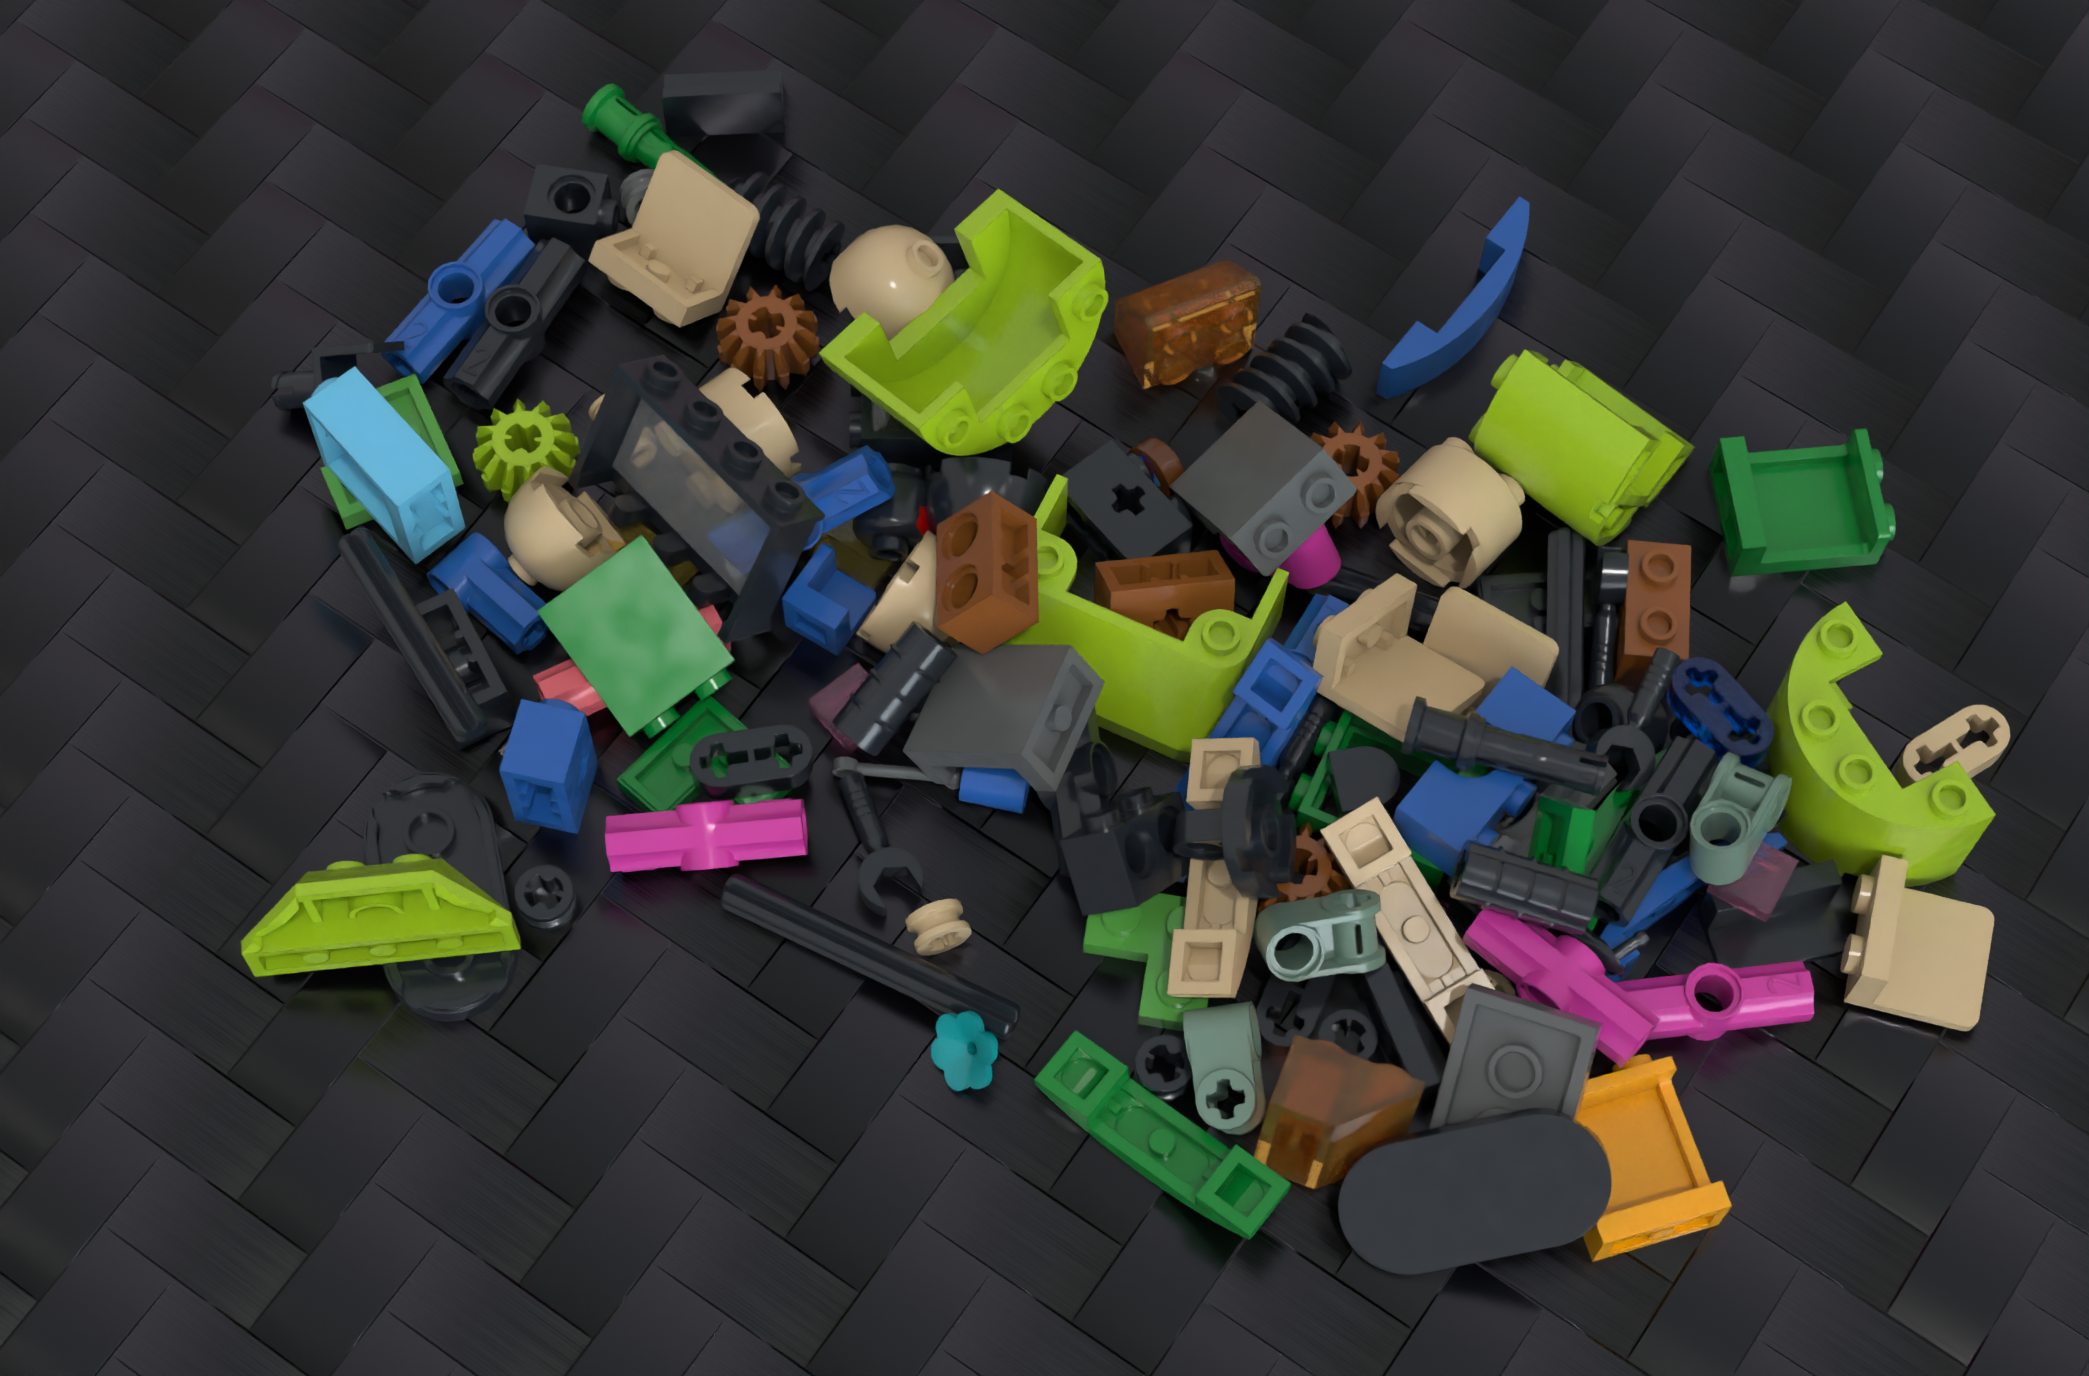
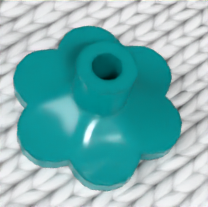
M974 1011L962 1012L959 1015L947 1013L940 1016L936 1022L938 1038L931 1045V1057L935 1065L944 1070L946 1083L951 1089L956 1091H962L969 1087L973 1089L985 1088L992 1080L991 1064L998 1055L997 1038L990 1031H985L981 1017Z

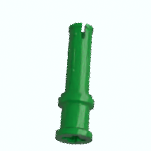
M612 83L604 86L586 105L581 120L583 126L591 132L600 131L618 146L619 155L626 161L641 162L650 169L655 170L658 160L663 153L676 150L721 181L713 172L663 133V125H661L659 118L652 113L643 114L625 99L624 90L618 85Z

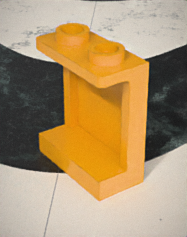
M1648 1054L1632 1057L1622 1068L1616 1064L1612 1068L1613 1073L1592 1079L1588 1077L1577 1121L1584 1127L1586 1125L1603 1143L1610 1162L1612 1180L1609 1202L1602 1217L1590 1231L1583 1235L1592 1262L1719 1225L1732 1207L1723 1182L1719 1181L1711 1184L1672 1085V1077L1677 1070L1672 1056L1652 1061Z

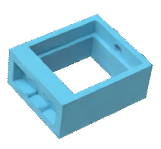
M355 366L339 378L334 377L324 381L315 389L311 398L303 403L325 466L415 565L466 528L450 469Z

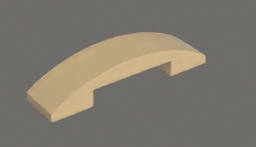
M1255 738L1192 739L1186 802L1195 810L1221 808L1224 788L1231 773L1241 766L1261 765L1259 742ZM1190 859L1184 929L1173 930L1167 994L1171 997L1235 998L1251 945L1258 899L1242 897L1231 881L1225 860L1202 861Z
M1375 797L1320 830V833L1351 888L1370 890L1380 895L1381 910L1375 914L1377 932L1430 1018L1451 1048L1466 988L1471 983L1491 989L1495 988L1484 970L1479 969L1467 947L1462 942L1461 937L1412 859V852L1379 798Z

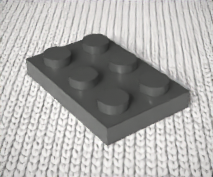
M1471 983L1466 988L1429 1129L1531 1108L1555 1109L1577 1120L1603 1023Z

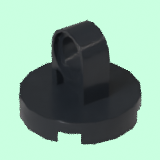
M1267 764L1241 766L1233 771L1224 788L1221 808L1191 810L1177 814L1174 828V852L1182 857L1195 860H1225L1231 881L1242 897L1267 899L1278 898L1282 895L1277 887V883H1290L1294 872L1297 845L1295 815H1282L1277 793H1288L1289 791L1285 780L1278 770Z

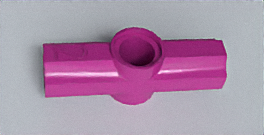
M803 799L758 801V803L734 805V800L675 805L676 810L606 816L605 844L611 872L654 870L673 866H681V871L738 866L739 861L808 854V828Z
M1488 908L1478 914L1464 934L1462 942L1516 984V991L1520 998L1603 1023L1596 1048L1621 1068L1637 1053L1661 1020L1605 976V968L1596 954L1585 944L1568 935L1555 937L1540 924L1521 918L1514 920L1511 915Z
M1803 961L1734 969L1723 964L1707 963L1698 966L1690 974L1614 982L1661 1019L1647 1040L1687 1035L1696 1040L1710 1041L1719 1038L1728 1030L1810 1021L1814 1016V988L1810 971L1805 968ZM1703 992L1715 996L1720 1001L1723 1011L1710 1012L1702 1008L1697 1003L1694 994Z

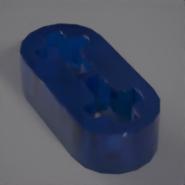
M1692 657L1682 661L1673 673L1667 692L1668 704L1674 714L1700 742L1716 751L1719 761L1722 760L1724 755L1731 752L1740 756L1741 764L1750 768L1758 766L1765 759L1774 735L1773 723L1766 712L1725 668L1716 661L1705 657ZM1689 682L1696 688L1702 687L1705 684L1709 686L1711 691L1708 698L1701 692L1693 696L1689 695L1686 692ZM1732 729L1738 734L1749 730L1754 734L1752 743L1750 744L1744 739L1736 743L1731 741L1729 737Z

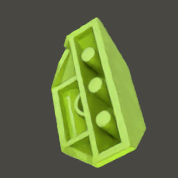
M422 854L402 855L395 858L393 863L368 866L356 861H340L330 864L326 870L307 872L241 941V954L255 977L521 949L520 935L510 911L442 858L432 859Z

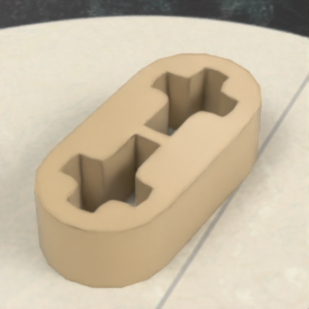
M1971 705L1914 738L1905 747L1895 767L1896 779L1899 785L1904 789L1933 774L1926 772L1921 775L1916 771L1915 767L1919 760L1927 764L1940 756L1946 759L1940 769L1958 760L1970 778L1987 769L1999 759L2008 745L2010 727L2005 717L1989 706ZM1969 730L1974 733L1984 730L1990 736L1986 744L1982 741H1976L1965 749H1962L1960 746Z

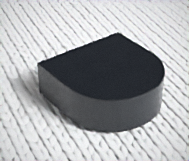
M1370 746L1328 752L1326 763L1339 818L1344 817L1375 797L1379 798L1385 809L1393 803L1400 783V773L1396 762L1389 754L1381 749Z

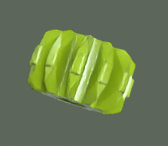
M517 398L513 408L514 413L506 415L493 408L491 415L493 426H478L476 439L479 447L475 448L473 453L475 467L480 473H483L481 477L486 489L490 493L501 490L503 499L508 504L521 485L542 467H551L569 478L576 463L575 459L578 458L580 453L578 437L571 433L569 419L565 417L564 413L552 416L550 407L543 400L532 411H526L524 403Z

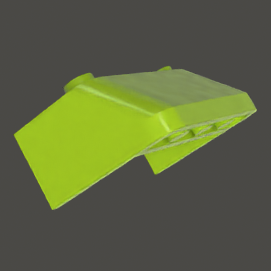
M1056 474L1034 516L1037 519L1039 622L1003 644L1071 645L1105 682L1095 703L1099 727L1177 761L1190 763L1192 739L1209 738L1236 697L1233 690L1266 640L1272 637L1282 615L1289 572L1277 567L1252 620L1229 610H1211L1201 614L1193 622L1184 641L1176 639L1068 592L1076 577L1077 558L1072 547L1065 540L1059 538L1066 526L1068 478Z

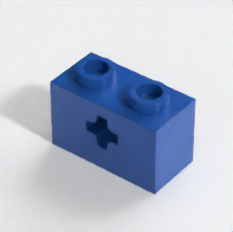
M521 699L499 769L515 821L578 834L598 768V761L585 712H580L574 705L558 699H544L541 703Z

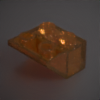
M1226 259L1116 300L1114 333L1143 390L1160 383L1164 385L1178 383L1187 378L1194 370L1215 362L1219 364L1231 363L1241 358L1249 349L1253 348L1262 284L1257 275Z
M1295 1034L1271 1097L1254 1157L1281 1177L1312 1189H1317L1343 1179L1347 1175L1348 1169L1355 1163V1159L1367 1147L1386 1138L1407 1134L1426 1082L1410 1077L1397 1066L1385 1063L1375 1064L1347 1054L1339 1046L1329 1041L1309 1040Z

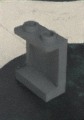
M1260 400L1169 486L1204 527L1214 535L1219 532L1239 549L1263 576L1272 574L1277 567L1356 492V486L1324 448Z
M953 644L951 649L958 657L940 677V683H936L933 686L903 752L935 784H949L957 767L1015 769L1036 791L1056 792L1105 682L1071 645L1001 644L982 655L965 644Z

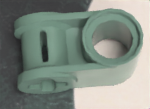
M1731 752L1724 755L1714 772L1705 796L1697 810L1693 813L1690 822L1689 863L1690 868L1698 878L1706 883L1726 885L1739 880L1744 875L1767 832H1770L1775 826L1785 807L1791 790L1792 777L1779 774L1775 778L1741 764L1739 755ZM1722 839L1732 844L1728 846H1715L1710 844L1709 841Z
M1349 889L1333 892L1323 897L1286 903L1278 902L1266 907L1259 913L1254 923L1253 938L1258 950L1272 973L1285 981L1299 982L1304 979L1340 973H1364L1375 970L1386 962L1385 948L1378 944L1375 914L1381 910L1380 895L1374 891ZM1290 933L1302 934L1298 944L1293 948L1285 951L1275 950L1278 941L1283 936Z
M1247 1001L1184 1011V1038L1188 1059L1192 1067L1195 1103L1199 1115L1207 1124L1227 1134L1242 1135L1251 1132L1261 1123L1266 1112V1099L1260 1061L1262 1055L1261 1035L1253 1002ZM1228 1087H1232L1233 1090L1245 1096V1103L1235 1106L1233 1118H1231L1230 1114L1217 1109L1218 1101L1228 1098Z

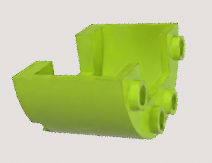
M999 188L954 229L969 268L944 290L924 313L914 318L888 341L881 324L866 312H863L819 352L824 363L832 371L931 446L951 455H974L992 450L1006 442H1018L1026 436L1032 424L1056 401L1065 399L1073 391L1077 383V371L1089 352L1100 323L1101 315L1108 303V292L1105 290V275L1101 259Z
M1524 349L1520 357L1512 354L1495 373L1491 386L1498 391L1488 410L1478 420L1468 439L1474 443V454L1489 464L1498 474H1506L1515 479L1525 494L1596 546H1602L1613 540L1629 526L1631 517L1639 506L1647 507L1654 500L1695 447L1578 362L1565 359L1560 367L1556 364L1549 366L1546 364L1548 359L1538 352Z
M1844 602L1822 617L1806 635L1762 720L1763 723L1759 736L1762 748L1756 755V759L1759 758L1767 761L1771 769L1768 775L1775 778L1779 774L1792 777L1791 790L1785 804L1788 816L1777 826L1786 838L1813 862L1820 863L1834 859L1841 877L1844 872L1857 877L1860 874L1869 876L1883 854L1908 860L1904 887L1920 886L1942 880L1956 873L1996 814L1958 760L1904 789L1901 788L1850 714L1853 707L1836 684V681L1879 660L1883 654L1849 604Z

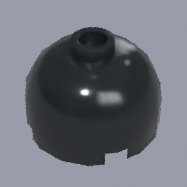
M980 457L946 458L941 460L940 472H936L931 464L925 467L924 474L925 512L931 533L937 536V524L990 491L995 492L1034 517L1048 491V479L1038 471L1028 468L1027 479L1010 475L1011 462Z

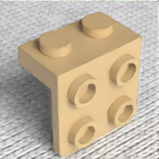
M672 150L660 156L632 228L597 240L588 261L607 274L612 284L623 290L630 291L652 307L654 313L660 319L675 324L680 328L722 310L759 222V211L752 203L682 153Z
M1396 573L1375 589L1365 590L1355 603L1336 616H1328L1320 624L1313 639V647L1316 649L1313 669L1324 676L1317 690L1318 693L1403 743L1416 696L1426 698L1427 706L1460 714L1481 698L1485 683L1481 677L1407 635L1417 584Z
M1455 586L1448 588L1441 596L1423 645L1483 679L1485 685L1481 698L1460 713V715L1467 716L1470 711L1475 712L1511 667H1514L1544 688L1559 653V647L1552 638ZM1490 767L1488 774L1494 771V767Z
M1882 854L1869 876L1859 875L1854 889L1851 912L1859 915L1856 933L1848 936L1842 955L1841 972L1848 974L1844 1002L1959 1031H1969L1976 1025L1980 1016L1994 927V916L1989 909L1982 906L1904 888L1908 860Z

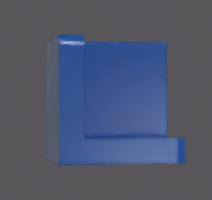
M825 543L821 544L782 597L785 626L836 656L839 655L877 602L874 590L837 570L835 549Z

